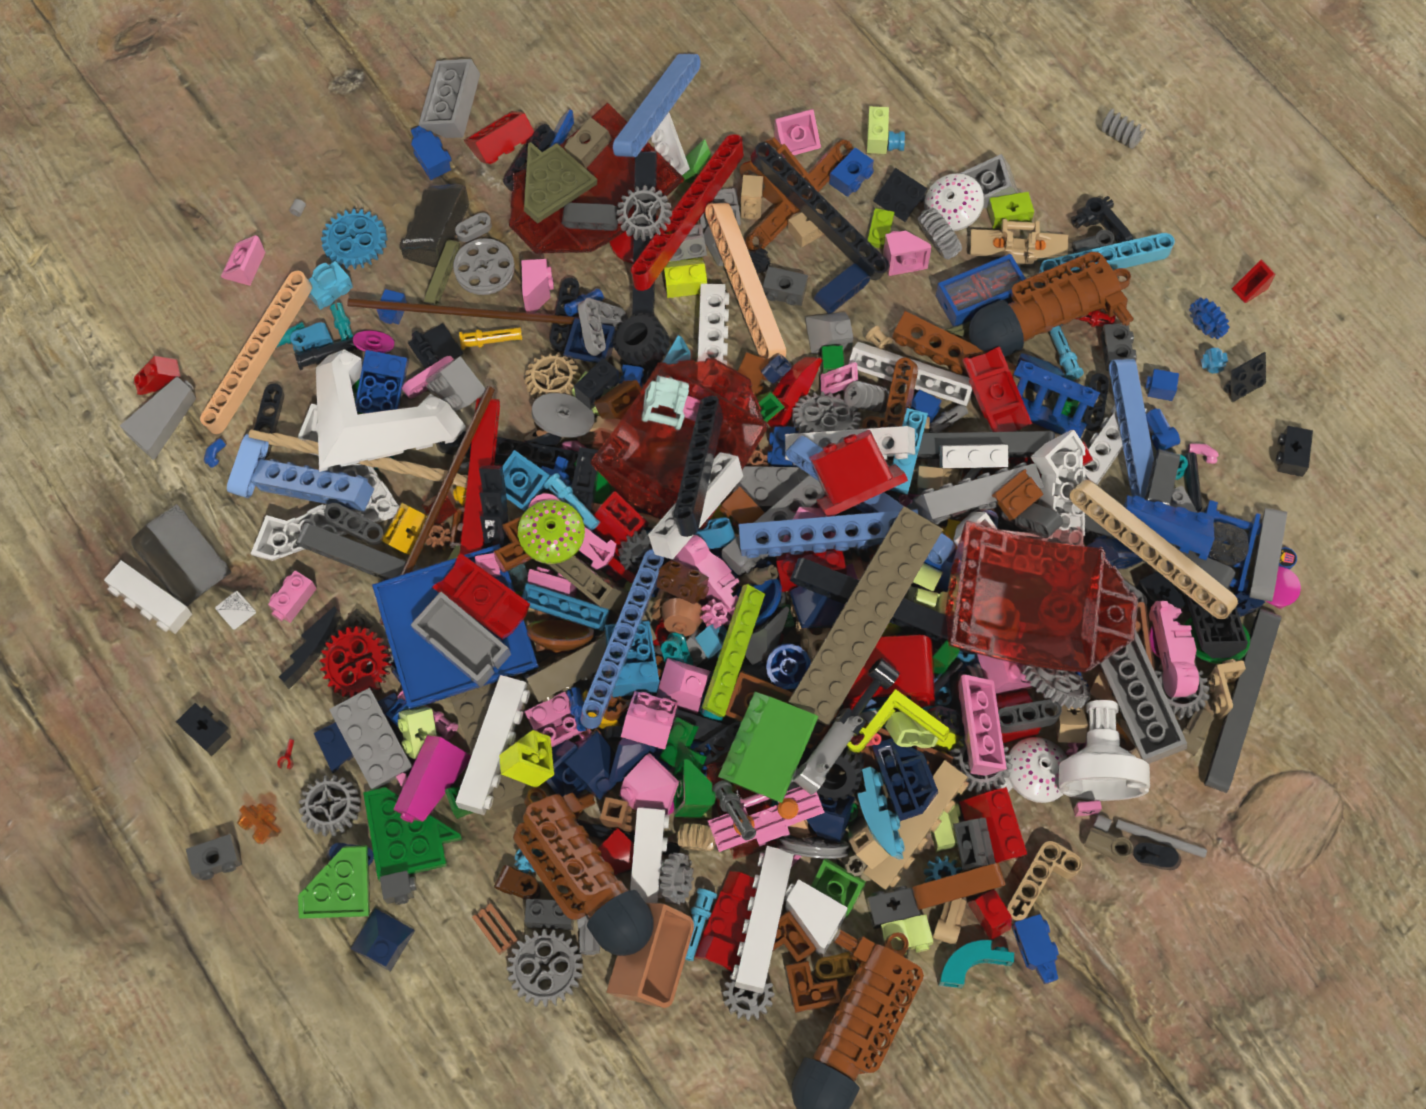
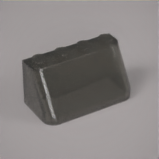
M461 184L429 186L428 189L423 191L420 206L418 205L415 209V217L408 224L405 238H402L399 248L404 259L437 267L447 240H454L456 226L462 222L470 205L466 186Z
M177 504L146 524L131 539V544L138 555L169 593L185 606H189L232 573L227 563L220 558L213 546L207 542L200 530L194 526L186 513Z

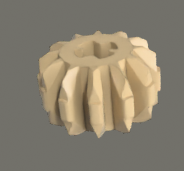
M694 823L680 825L677 834V844L681 848L697 851L713 850L715 839L709 826Z

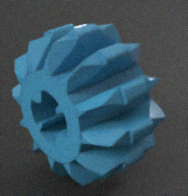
M936 856L935 863L929 861L927 864L930 869L924 870V874L929 876L924 882L928 883L941 879V871L946 872V876L949 877L961 873L963 869L962 867L955 868L957 864L955 859L949 863V856H945L943 862L939 856Z

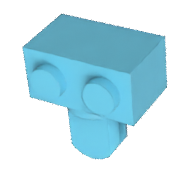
M336 261L330 265L327 263L320 264L314 269L312 277L308 279L312 284V290L308 297L320 310L330 306L334 300L341 295L347 294L353 288L350 277Z

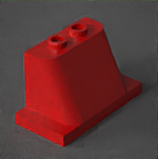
M870 430L858 435H848L843 439V442L837 445L835 443L829 444L823 448L824 451L809 457L826 495L816 500L820 510L826 517L834 516L908 481L905 472L896 464L888 467Z

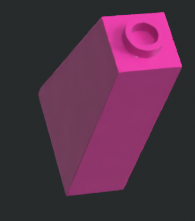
M427 735L393 810L400 813V818L407 822L413 823L414 820L423 822L444 796L445 790L451 787L469 764L471 756L442 737Z

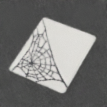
M235 591L215 607L233 630L256 613L238 591Z

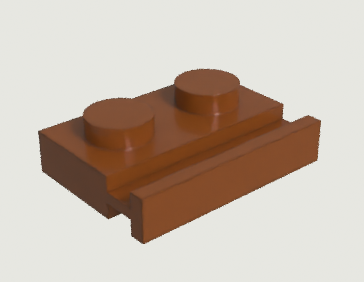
M1026 469L1021 470L992 494V497L997 499V504L1009 520L1015 519L1044 495L1032 477L1027 475Z

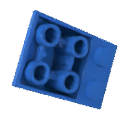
M366 350L355 402L356 411L366 414L398 409L409 360L405 357Z

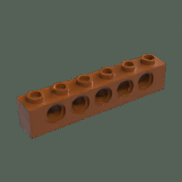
M907 311L904 312L892 336V339L898 345L908 346L918 355H926L932 358V361L936 364H944L950 367L954 373L964 374L968 377L963 359L967 357L973 358L986 353L977 346ZM918 333L921 338H913L911 334ZM930 342H936L940 347L933 348ZM955 351L958 356L951 357L948 352ZM1007 362L1013 376L1017 366Z

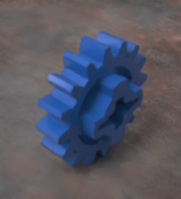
M1200 297L1190 305L1189 311L1192 313L1190 317L1193 318V323L1198 326L1199 330H1202L1204 335L1209 334L1212 339L1214 337L1219 339L1228 332L1230 326L1227 323L1229 320L1226 319V314L1220 311V307H1217L1213 301L1209 302L1207 298L1203 300Z

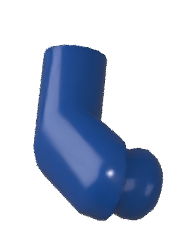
M218 438L205 451L204 462L210 468L215 467L219 463L215 456L226 446L222 439Z

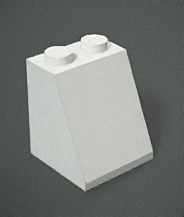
M798 879L795 885L791 883L785 893L786 911H790L817 948L816 953L823 957L844 921L848 908Z

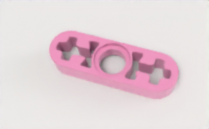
M451 356L444 357L408 380L403 385L402 390L410 399L417 397L428 390L426 379L454 359Z

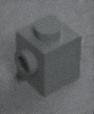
M408 871L380 877L383 899L387 904H405L409 902V899L414 898L413 891L417 890L415 877H411Z

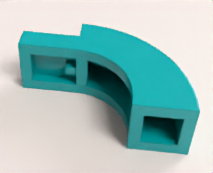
M979 940L968 943L955 951L948 959L940 975L938 986L962 989L965 984L966 973L971 967L981 963L1011 966L1014 963V952H1008L1009 949L1004 947H995L994 950H991L992 940Z

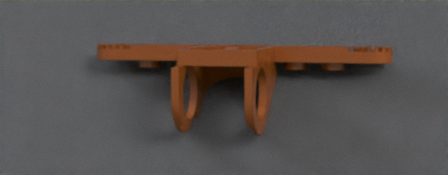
M775 137L764 141L776 148L779 154L782 153L787 162L818 192L830 180V173L854 149L850 141L841 140L836 142L807 173L785 144H780ZM841 145L845 146L846 148V154L844 156L842 153H840L841 150H839ZM748 161L740 166L739 170L742 179L743 175H748L747 170L756 173L758 176H763L765 185L763 197L775 205L769 214L746 237V247L749 251L756 252L759 248L764 250L788 225V220L791 216L799 213L800 210L751 161ZM773 167L774 170L780 171L777 167ZM787 181L790 185H794L793 182ZM802 195L804 199L809 200L807 196ZM753 237H757L760 241L758 248L754 247L752 243Z

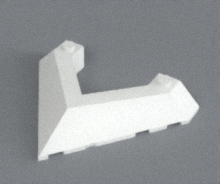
M341 350L328 355L316 367L319 472L328 470L330 466L340 465L343 467L357 464L364 460L370 461L404 453L403 450L411 448L419 450L433 447V443L445 441L446 444L454 442L466 429L465 424L451 406L432 394L418 407L357 415L352 385L361 376V358L346 350Z
M315 404L310 405L298 438L301 440L318 442L317 405ZM361 464L328 467V470L332 473L338 474L343 472L352 477H356V475L363 476L368 479V483L374 488L365 511L350 509L351 511L375 523L395 517L400 506L372 467ZM321 504L307 511V514L296 519L294 517L288 521L266 515L251 555L273 561L304 550V548L296 544L304 523L315 525L340 536L348 533L330 525L326 521L324 510L329 504ZM332 510L328 516L331 519H337L340 517L341 512L339 510ZM355 519L348 523L350 529H357L360 526V522Z
M1070 430L1045 443L1031 456V459L1042 474L1041 480L1044 486L1041 489L1044 495L1039 498V505L1058 512L1063 519V525L1049 538H1042L1032 533L998 530L986 512H971L957 525L954 542L965 558L1040 576L1046 574L1050 578L1052 575L1047 570L1049 567L1055 571L1057 570L1053 565L1055 560L1063 567L1071 560L1082 569V564H1085V545H1083L1085 513L1071 502L1070 492L1085 480V469H1083L1085 446L1075 430Z

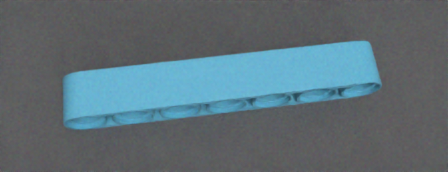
M1160 233L1052 258L1041 263L1038 274L1090 252L1101 253L1105 259H1108L1106 261L1113 270L1162 260L1170 255L1175 240L1169 233ZM1072 267L1070 269L1074 273H1078L1081 271V269L1078 267Z

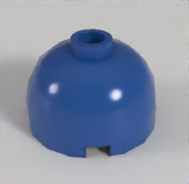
M791 643L782 644L774 648L768 655L766 662L767 674L771 682L783 689H796L811 664V660L807 652L800 646Z

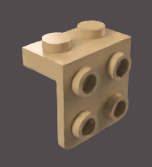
M1226 660L1222 664L1217 665L1207 678L1206 686L1210 687L1208 693H1211L1213 699L1211 703L1214 714H1217L1218 719H1224L1233 708L1227 684L1235 683L1245 671L1244 661Z

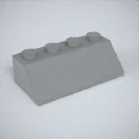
M472 59L436 61L419 122L420 127L445 138L464 137L480 77V72Z

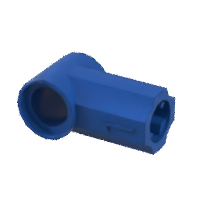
M1157 408L1150 410L1146 414V418L1156 450H1166L1179 445L1180 436L1174 427H1170L1162 411Z

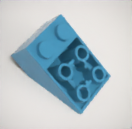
M643 621L639 626L612 697L631 696L634 694V691L646 692L648 694L657 693L659 676L649 621ZM616 624L605 625L606 647ZM624 635L618 636L621 639H627ZM617 654L611 655L613 658H620Z

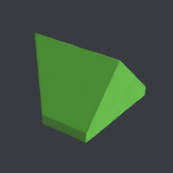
M705 139L686 156L690 169L677 180L692 184L711 159L712 155Z

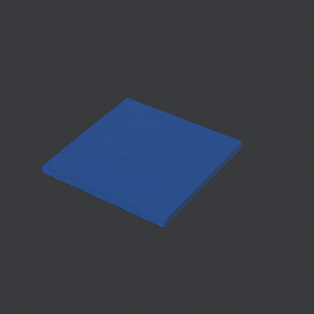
M498 544L464 556L476 564L475 556L494 553V551L501 547ZM457 558L372 585L409 710L479 688L475 682L434 649L431 643L429 644L421 638L411 627L413 621L439 594L432 587L447 576L454 567ZM500 570L501 576L494 578L515 592L509 572L504 573ZM524 619L515 631L503 640L485 628L508 647L511 655L499 669L493 668L495 673L483 686L497 682L500 675L512 677L539 668L530 638L527 635Z

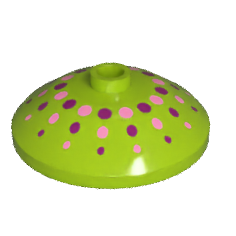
M545 500L534 504L522 515L518 526V538L522 549L532 559L546 564H557L572 558L581 548L585 537V527L580 514L569 504L557 500ZM549 524L555 525L553 529H549L547 526Z

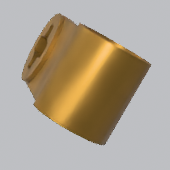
M851 952L820 958L814 968V975L817 980L826 982L836 979H853L857 971L856 961L849 958ZM823 964L828 965L831 968V973L828 975L822 974L819 966Z

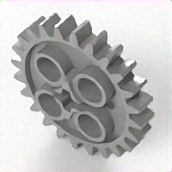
M814 392L813 397L806 395L805 399L800 398L799 403H795L796 406L793 408L792 422L795 423V428H799V433L856 430L860 427L861 413L858 412V408L848 406L844 399H840L839 394L833 397L831 392L828 396L821 392V396H818Z
M1039 653L1031 654L1021 667L1023 669L1022 674L1026 675L1025 679L1031 681L1030 686L1036 687L1037 692H1042L1044 698H1051L1053 703L1057 701L1061 707L1065 704L1068 709L1071 707L1074 709L1082 708L1090 698L1091 693L1089 692L1090 688L1086 686L1087 682L1081 680L1082 676L1075 674L1076 670H1070L1068 668L1069 665H1063L1059 659L1054 660L1052 656L1048 658L1044 653L1042 656Z
M543 929L542 936H539L535 930L533 933L534 938L531 939L528 935H525V943L517 941L520 949L511 950L515 958H508V961L513 964V966L507 967V971L513 973V975L508 977L509 982L516 981L512 985V989H520L517 994L519 998L526 994L525 1002L527 1004L534 999L535 1007L539 1005L540 1001H543L545 1008H547L548 1002L552 1000L553 1004L557 1006V998L560 997L565 1002L564 994L573 995L571 987H579L575 979L583 977L581 973L577 972V970L584 968L583 964L577 963L582 959V956L580 954L574 955L579 949L577 946L570 948L573 942L571 938L564 942V933L560 934L557 938L555 930L548 935L546 929ZM548 946L551 948L550 954L545 957L540 956V949ZM557 952H560V956L552 961L555 954ZM565 962L568 964V968L565 972L559 973L556 971L557 964ZM530 963L535 966L531 974L523 973V967L526 964ZM542 964L548 965L550 970L548 972L542 971L540 966ZM537 975H539L536 981L533 984H530V981L534 979ZM545 979L552 982L548 990H541L539 988L541 981Z

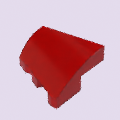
M617 828L599 847L602 853L601 857L611 865L614 875L625 873L632 869L634 843Z

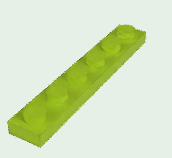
M749 584L742 587L702 705L703 709L718 717H725L765 596L763 592Z

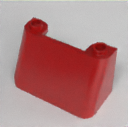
M925 635L880 637L843 701L844 709L850 708L852 710L872 682V679L867 675L870 667L879 658L883 657L900 674L888 689L885 690L879 687L873 697H890L896 689L904 696H911L912 702L919 707L935 706L934 663L931 639Z

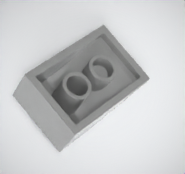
M1002 154L959 173L968 175L978 182L984 194L983 208L988 207L989 198L1018 193L1010 165Z

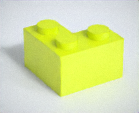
M535 730L526 734L499 755L501 775L537 788L554 776L551 738Z

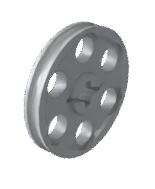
M477 239L467 243L458 251L453 263L455 277L459 285L466 291L477 295H489L502 290L509 284L515 271L511 251L503 243L494 239ZM495 247L499 249L496 254L488 253L490 248ZM472 249L479 251L475 256H469L468 252ZM503 261L510 263L507 268L499 267V264ZM462 265L469 266L466 272L459 271V268ZM498 277L501 280L497 284H491L490 279ZM473 279L480 280L477 286H471L469 283Z
M791 835L781 836L779 839L782 842L779 844L780 850L799 856L814 858H842L848 856L846 849L849 847V843L844 840L837 842L828 841L820 836L796 838Z

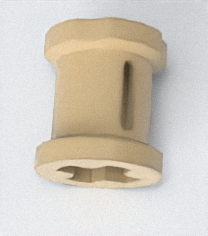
M877 325L867 333L865 339L871 341L877 348L887 350L892 344L893 339L880 331L881 328Z

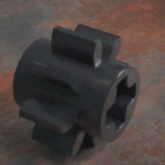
M761 248L756 250V252L751 251L749 254L757 275L761 271L766 272L771 262V258L767 256L768 251Z

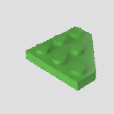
M367 845L344 846L298 895L299 919L363 917L370 915Z

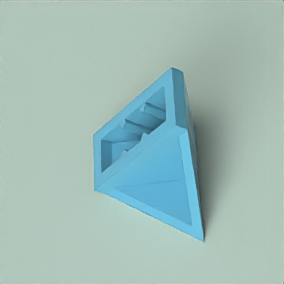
M677 336L659 368L660 376L666 377L668 374L679 373L685 369H689V372L691 371V353L681 336Z

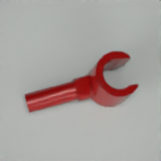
M292 739L288 741L285 755L278 759L277 765L281 769L285 760H288L287 769L293 768L294 762L291 759V752L294 740Z

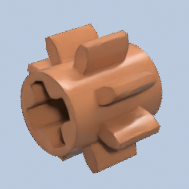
M751 449L749 455H744L745 463L743 467H768V463H766L768 455H763L762 449L759 451Z
M442 523L439 526L433 525L426 540L427 546L432 544L434 551L441 548L445 550L447 543H450V537H448L451 534L450 529L444 530Z

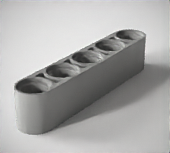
M1265 508L1249 598L1270 602L1273 600L1287 519L1286 511Z

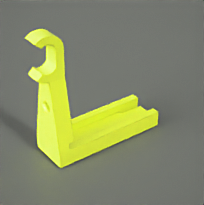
M895 689L866 729L862 728L859 732L864 735L863 740L858 745H853L850 741L847 747L852 752L862 751L873 736L895 713L894 708L899 709L942 742L949 736V728Z

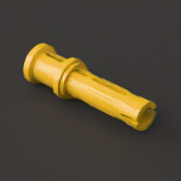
M521 327L482 332L479 329L476 332L463 333L461 331L459 332L461 350L474 346L482 348L484 344L522 340Z

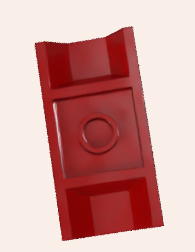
M1000 347L980 356L963 359L970 377V385L984 418H987L992 432H1017L1032 424Z
M461 553L457 556L455 565L447 576L432 587L438 593L442 592L474 620L502 640L515 631L525 618L530 603Z
M729 872L695 953V958L720 965L732 973L735 965L740 966L741 957L737 956L740 942L745 943L747 935L742 933L745 919L750 920L752 911H748L750 897H755L757 889L753 888L754 877L741 872Z

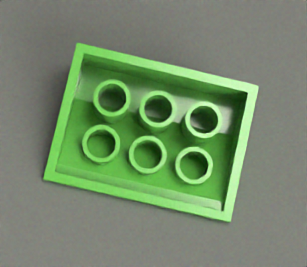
M755 692L718 777L782 803L819 716L770 696Z

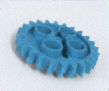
M353 209L352 213L349 214L345 210L344 216L337 213V220L330 218L332 224H325L327 230H322L324 236L321 237L322 248L325 251L326 257H330L332 263L336 261L339 266L344 263L345 269L352 265L354 270H356L358 264L364 268L365 262L372 265L371 259L378 260L377 254H383L382 248L387 247L385 243L388 240L386 229L382 221L378 220L377 215L372 217L370 211L364 214L363 209L359 213H356L355 209Z

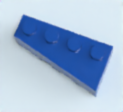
M1127 495L1124 507L1166 541L1179 546V551L1188 554L1190 550L1200 554V559L1207 560L1215 539L1212 516L1203 512L1188 511L1183 507L1168 506L1159 501H1148L1139 496L1132 497Z

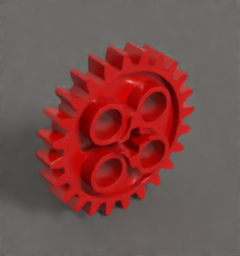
M355 626L354 630L352 627H347L346 632L339 630V637L336 635L331 636L333 643H325L329 649L321 651L326 655V658L320 659V662L325 663V666L320 671L327 672L323 679H330L331 681L327 686H336L334 692L340 693L342 691L343 697H347L350 693L351 698L368 688L373 693L372 688L375 690L380 689L378 682L386 683V680L382 677L383 674H390L389 671L385 670L386 666L392 665V663L386 662V658L391 656V654L384 652L388 645H381L384 639H376L377 632L369 634V628L362 630L361 627ZM360 642H362L364 645V649L361 653H359L357 649V646ZM341 652H343L345 656V659L342 663H340L338 659L339 654ZM370 652L372 653L371 657L363 659L364 657L369 655ZM356 659H362V660H360V661H358V662L355 663L356 666H348V665L354 663V662L356 661ZM369 662L373 664V670L370 673L366 668ZM345 666H348V667H346L344 670H342L341 672H339V669H340V668L345 667ZM350 672L354 674V680L351 683L348 681V674Z

